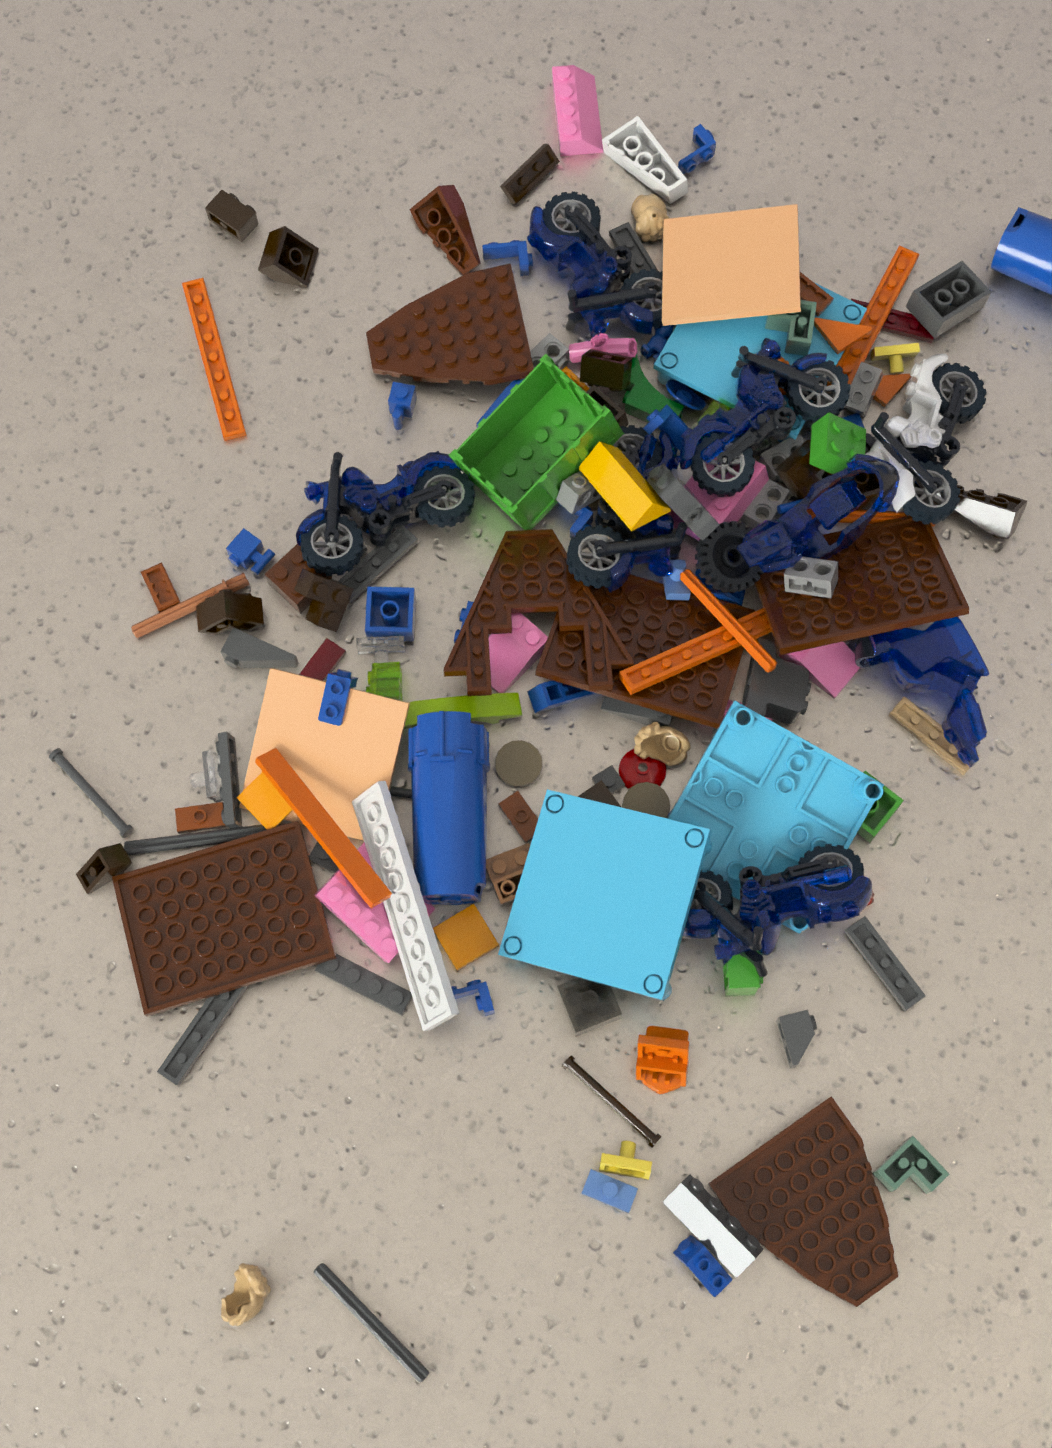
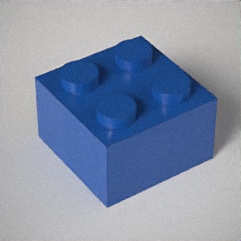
M367 587L365 619L367 640L414 641L416 611L414 588Z

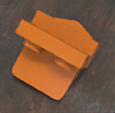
M648 1026L646 1035H639L636 1080H641L644 1085L658 1094L676 1090L681 1086L686 1087L689 1066L688 1031Z

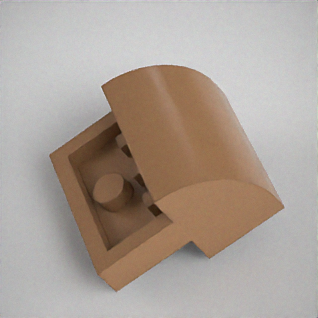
M529 843L486 859V870L501 905L515 899L529 852Z

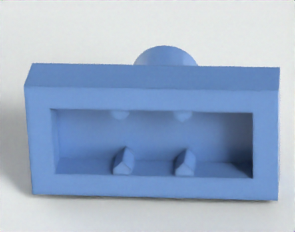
M662 559L661 570L666 600L690 599L691 593L689 588L680 580V574L687 569L685 560Z
M591 1169L581 1194L629 1213L638 1188Z

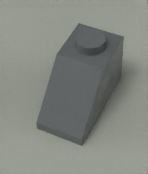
M808 1009L780 1016L776 1020L790 1069L795 1068L799 1064L815 1035L814 1030L817 1029L815 1018L813 1015H809Z

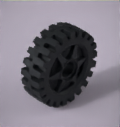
M737 521L724 522L703 541L699 540L700 543L696 546L698 553L695 554V560H698V563L695 565L697 569L701 570V573H699L700 577H705V583L713 585L712 589L721 590L720 592L723 593L739 592L754 585L761 578L760 575L764 574L765 568L763 566L767 565V559H764V557L767 555V550H763L762 547L765 546L764 541H759L758 538L761 536L758 532L753 533L754 529L751 526L745 527V523H737ZM728 552L734 556V562L729 560Z

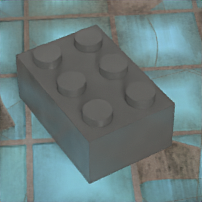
M961 261L915 289L908 300L906 308L936 338L982 309L992 291Z

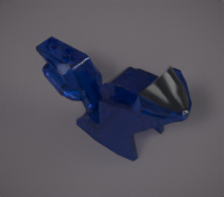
M855 454L846 463V469L814 483L808 495L779 519L765 520L748 532L743 538V543L738 545L737 549L749 567L759 565L764 573L794 567L802 556L826 560L862 536L866 525L878 512L887 511L896 496L900 480L897 469L887 461L870 455ZM859 473H875L879 480V497L866 513L842 530L837 542L829 546L818 528L823 525L826 530L832 529L841 519L866 502V497L864 494H861L856 482L851 480ZM809 508H811L816 515V517L813 519L806 511Z
M953 617L935 621L924 631L903 628L858 638L855 648V663L860 668L868 669L884 663L888 665L891 678L903 691L925 693L926 690L946 693L953 700L941 724L944 730L943 734L950 744H954L958 750L957 754L964 764L967 763L970 768L979 761L976 747L980 744V741L987 737V729L980 705L977 703L973 691L978 688L977 683L981 676L989 675V670L960 618Z

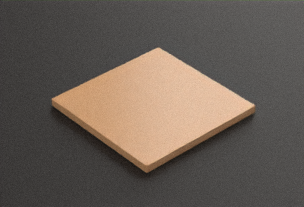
M797 204L664 219L663 326L801 312Z
M270 668L243 791L262 772L255 763L256 757L277 748L347 837L364 841L352 801L378 781H386L390 792L410 703L350 688L342 725L337 726L318 720L326 681ZM240 802L239 808L248 810V809ZM294 811L284 819L291 822L299 821L300 824L304 825Z

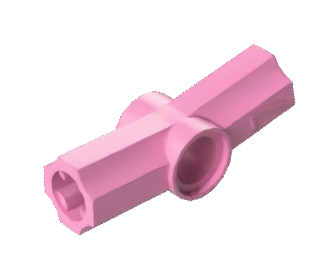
M599 333L590 341L569 345V355L572 363L581 362L582 355L590 349L627 357H635L638 352L635 338H609L606 333Z

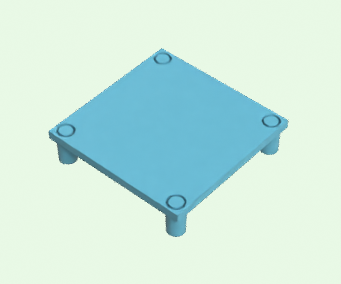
M818 285L834 299L819 317L815 315V318L860 324L867 308ZM766 315L678 324L654 363L653 369L658 371L657 379L661 384L666 385L668 380H677L756 420L758 414L753 407V398L747 397L745 373L742 372L738 378H734L731 375L736 362L739 360L738 356L741 346H746L749 352L753 354L761 351L777 352L778 355L789 362L792 368H797L799 364L806 363V360L813 359L814 361L817 358H823L827 362L831 360L837 366L844 351L837 355L814 326L807 356L784 353L787 332L765 329ZM782 395L785 398V401L787 402L786 407L790 408L788 404V397H786V395ZM796 415V421L786 439L790 437L796 440L806 422L802 419V416Z
M734 700L667 819L708 828L712 831L710 836L712 849L709 854L705 855L701 870L702 872H707L708 870L714 872L715 875H721L723 880H727L730 884L732 896L740 900L739 873L745 867H757L761 870L762 875L770 876L771 874L783 872L787 867L799 865L800 858H804V854L808 850H814L813 848L816 846L825 847V844H832V846L842 845L844 849H848L872 805L882 797L884 784ZM813 876V878H814L815 880H818L819 878H821V877H815V876ZM753 877L748 878L749 881H754ZM807 899L796 902L787 901L782 903V911L779 913H775L772 908L768 909V917L800 934L801 931L809 926V917L817 902L811 903Z
M547 789L498 955L664 1001L672 992L669 982L704 857L712 849V842L710 841L712 831L708 828Z

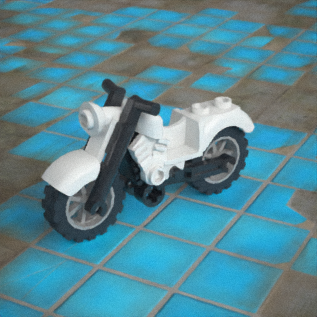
M936 354L928 359H923L920 364H914L910 373L912 380L905 391V394L908 396L903 406V410L910 414L908 419L894 416L887 422L889 415L886 412H881L876 422L871 426V433L875 436V439L869 433H866V448L869 452L865 454V460L886 462L894 467L897 472V481L890 491L891 503L896 513L904 509V513L907 516L910 515L913 517L912 520L916 522L922 521V524H937L941 520L944 521L956 509L960 501L958 497L960 488H957L958 482L956 478L953 479L952 473L944 469L960 450V443L952 436V432L956 423L964 424L967 421H971L986 402L985 395L987 392L983 388L984 382L982 379L979 380L978 374L975 371H970L968 366H960L959 363H954L953 365L950 363L944 364L948 359L947 354ZM865 462L867 470L878 471L871 463ZM933 500H934L935 502H937L938 504H940V505H935V506H934Z

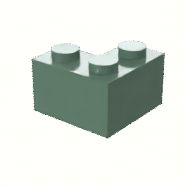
M801 300V312L767 315L765 329L787 332L784 353L808 355L812 341L817 302Z
M914 1136L906 1139L872 1173L889 1192L895 1191L910 1176L926 1194L932 1192L950 1175Z

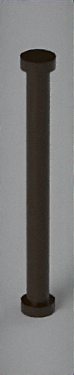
M571 1055L563 1063L562 1067L565 1070L568 1068L640 1133L652 1148L662 1136L652 1132L580 1067Z

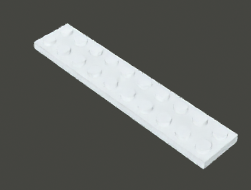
M378 781L354 799L352 804L372 868L392 893L391 897L385 900L383 904L423 1031H428L459 1014V1010L427 913V907L420 891V885L413 869L412 860L406 847L405 838L400 828L398 816L393 806L391 794L386 781Z

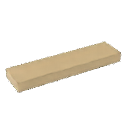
M905 696L888 715L962 775L979 758L976 752Z

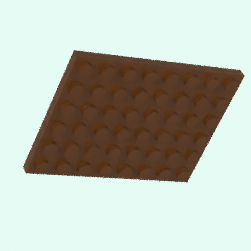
M907 516L819 535L813 539L793 544L782 543L764 547L763 550H767V555L764 557V559H767V565L763 566L765 568L764 574L760 575L761 578L755 583V587L780 655L969 614L968 603L931 524H922V521L916 522L912 520L913 517ZM791 555L838 562V581L832 598L785 591L784 573Z
M625 573L624 577L621 576V580L615 584L614 582L610 587L605 588V586H601V588H594L591 585L588 587L632 657L634 665L723 626L691 591L689 600H666L664 584ZM719 600L736 619L755 612L754 609ZM557 611L535 675L588 691L583 630L559 631ZM741 645L632 695L629 694L618 677L619 672L624 669H612L613 690L590 692L718 729L725 714L744 647Z
M299 821L112 877L140 1000L146 1017L336 959L322 902L314 896L318 888Z

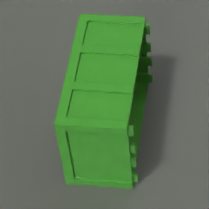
M547 354L539 360L540 363L519 385L516 384L510 390L511 393L486 419L483 418L478 424L479 427L462 445L448 455L459 469L469 476L468 479L523 530H532L558 503L556 499L562 481L580 471V464L599 441L613 446L624 434L612 412L605 405L601 406L560 370Z

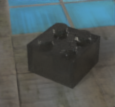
M576 978L557 986L558 995L575 1037L622 1018V1012L611 986L582 978Z

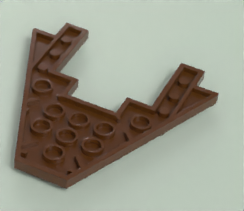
M553 529L506 531L444 666V677L466 676L467 696L492 695L489 634L512 633L511 613L558 611L559 631L583 630L588 691L613 690L612 669H626L633 666L634 662L588 586L583 585L582 581L578 582L574 579V574H570L568 570L569 565L566 564L567 552Z

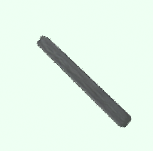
M261 824L126 841L124 849L128 855L215 845L267 829Z
M324 1263L319 1264L314 1270V1274L418 1382H423L429 1375V1371Z

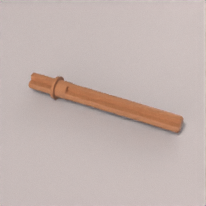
M244 572L229 580L224 581L223 579L222 583L132 625V632L136 638L142 637L196 611L198 604L204 602L206 598L218 594L220 590L231 589L235 592L250 584Z

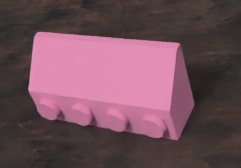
M575 65L552 67V87L560 157L603 153L595 76Z

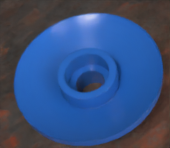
M677 380L667 381L666 388L674 398V402L683 405L684 409L685 407L695 410L704 409L706 406L705 401L687 386Z

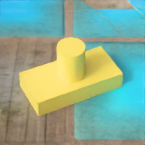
M919 343L874 347L870 352L871 361L889 359L890 374L904 373L903 358L915 357L920 352Z
M622 1141L619 1156L602 1153L599 1171L649 1180L652 1161L634 1159L636 1143Z

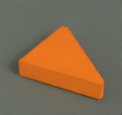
M815 318L814 326L837 355L869 335L872 331V328L868 326Z
M910 374L883 375L873 399L883 407H886L912 376Z

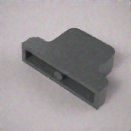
M664 463L650 471L649 477L646 479L648 483L702 541L720 525L693 492Z
M759 637L758 642L775 659L777 665L774 670L768 673L751 656L742 705L764 717L792 724L800 714L804 715L808 707V701H805L811 689V683L808 682L809 672L803 666L777 658L774 643Z

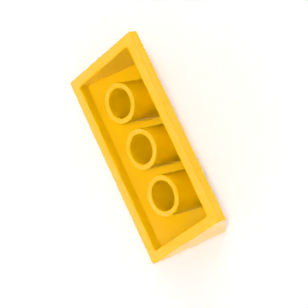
M599 441L580 464L579 470L631 531L671 512V508L662 500L618 447Z

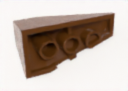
M454 185L436 187L409 209L419 229L433 240V244L437 248L440 247L447 254V259L463 275L470 273L481 264L464 203Z

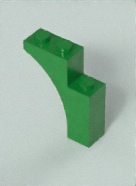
M636 354L635 357H632L630 384L623 389L627 391L622 401L625 404L624 411L626 414L648 423L649 421L646 418L655 409L660 411L665 405H668L681 419L684 406L665 397L650 384L640 367Z

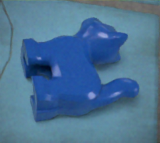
M660 325V328L654 329L655 335L651 337L647 344H643L640 349L641 354L646 359L655 354L652 357L656 362L668 341L667 339H669L673 332L674 325Z

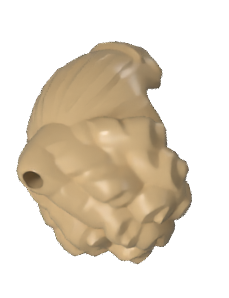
M655 194L637 196L631 207V213L636 222V234L641 237L643 242H655L657 239H663L664 219H669L665 203Z
M658 722L643 726L634 737V753L642 759L650 757L665 763L667 766H675L685 762L687 752L691 748L688 738L681 731L670 726H660Z
M241 1263L239 1269L234 1273L237 1280L234 1283V1291L221 1299V1318L232 1326H241L244 1322L254 1318L263 1308L264 1300L271 1291L270 1286L267 1284V1278L262 1275L258 1266Z

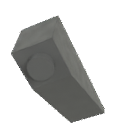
M234 627L220 651L225 659L224 662L235 668L237 666L243 668L297 667L299 664L296 655Z
M605 696L601 706L603 711L644 725L658 722L660 726H670L673 719L672 715Z

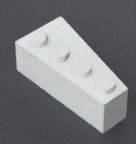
M639 116L602 139L603 150L607 156L669 204H672L688 193L686 177Z

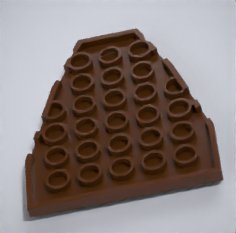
M511 263L466 273L405 305L366 332L374 374H389L397 378H401V375L413 377L414 381L449 383L450 380H462L463 384H470L471 381H482L484 385H495L526 378L534 369Z
M832 1096L708 1183L725 1210L731 1216L736 1217L741 1226L750 1235L757 1238L760 1245L803 1278L855 1307L861 1305L899 1277L897 1265L894 1261V1249L890 1239L888 1217L878 1186H876L871 1172L872 1168L864 1150L863 1140Z

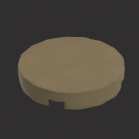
M523 740L511 741L505 744L498 751L495 759L497 775L502 782L514 788H522L533 784L539 778L542 771V757L538 749L531 743Z
M644 782L638 783L628 790L623 798L622 808L667 818L670 811V801L664 789L657 784Z

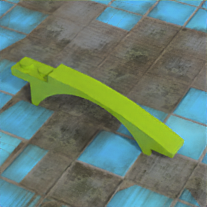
M494 693L486 696L465 695L409 702L410 706L404 729L417 726L418 715L439 711L471 713V721L490 724L499 723V720L520 717L522 716L519 694Z

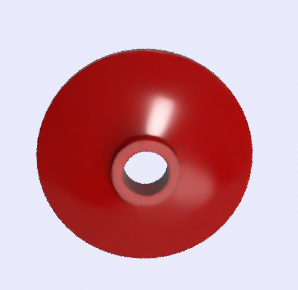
M632 749L620 761L619 776L628 790L636 784L644 782L657 784L660 787L666 777V765L650 757L642 759ZM640 765H645L647 767V770L645 772H642L638 769V767Z

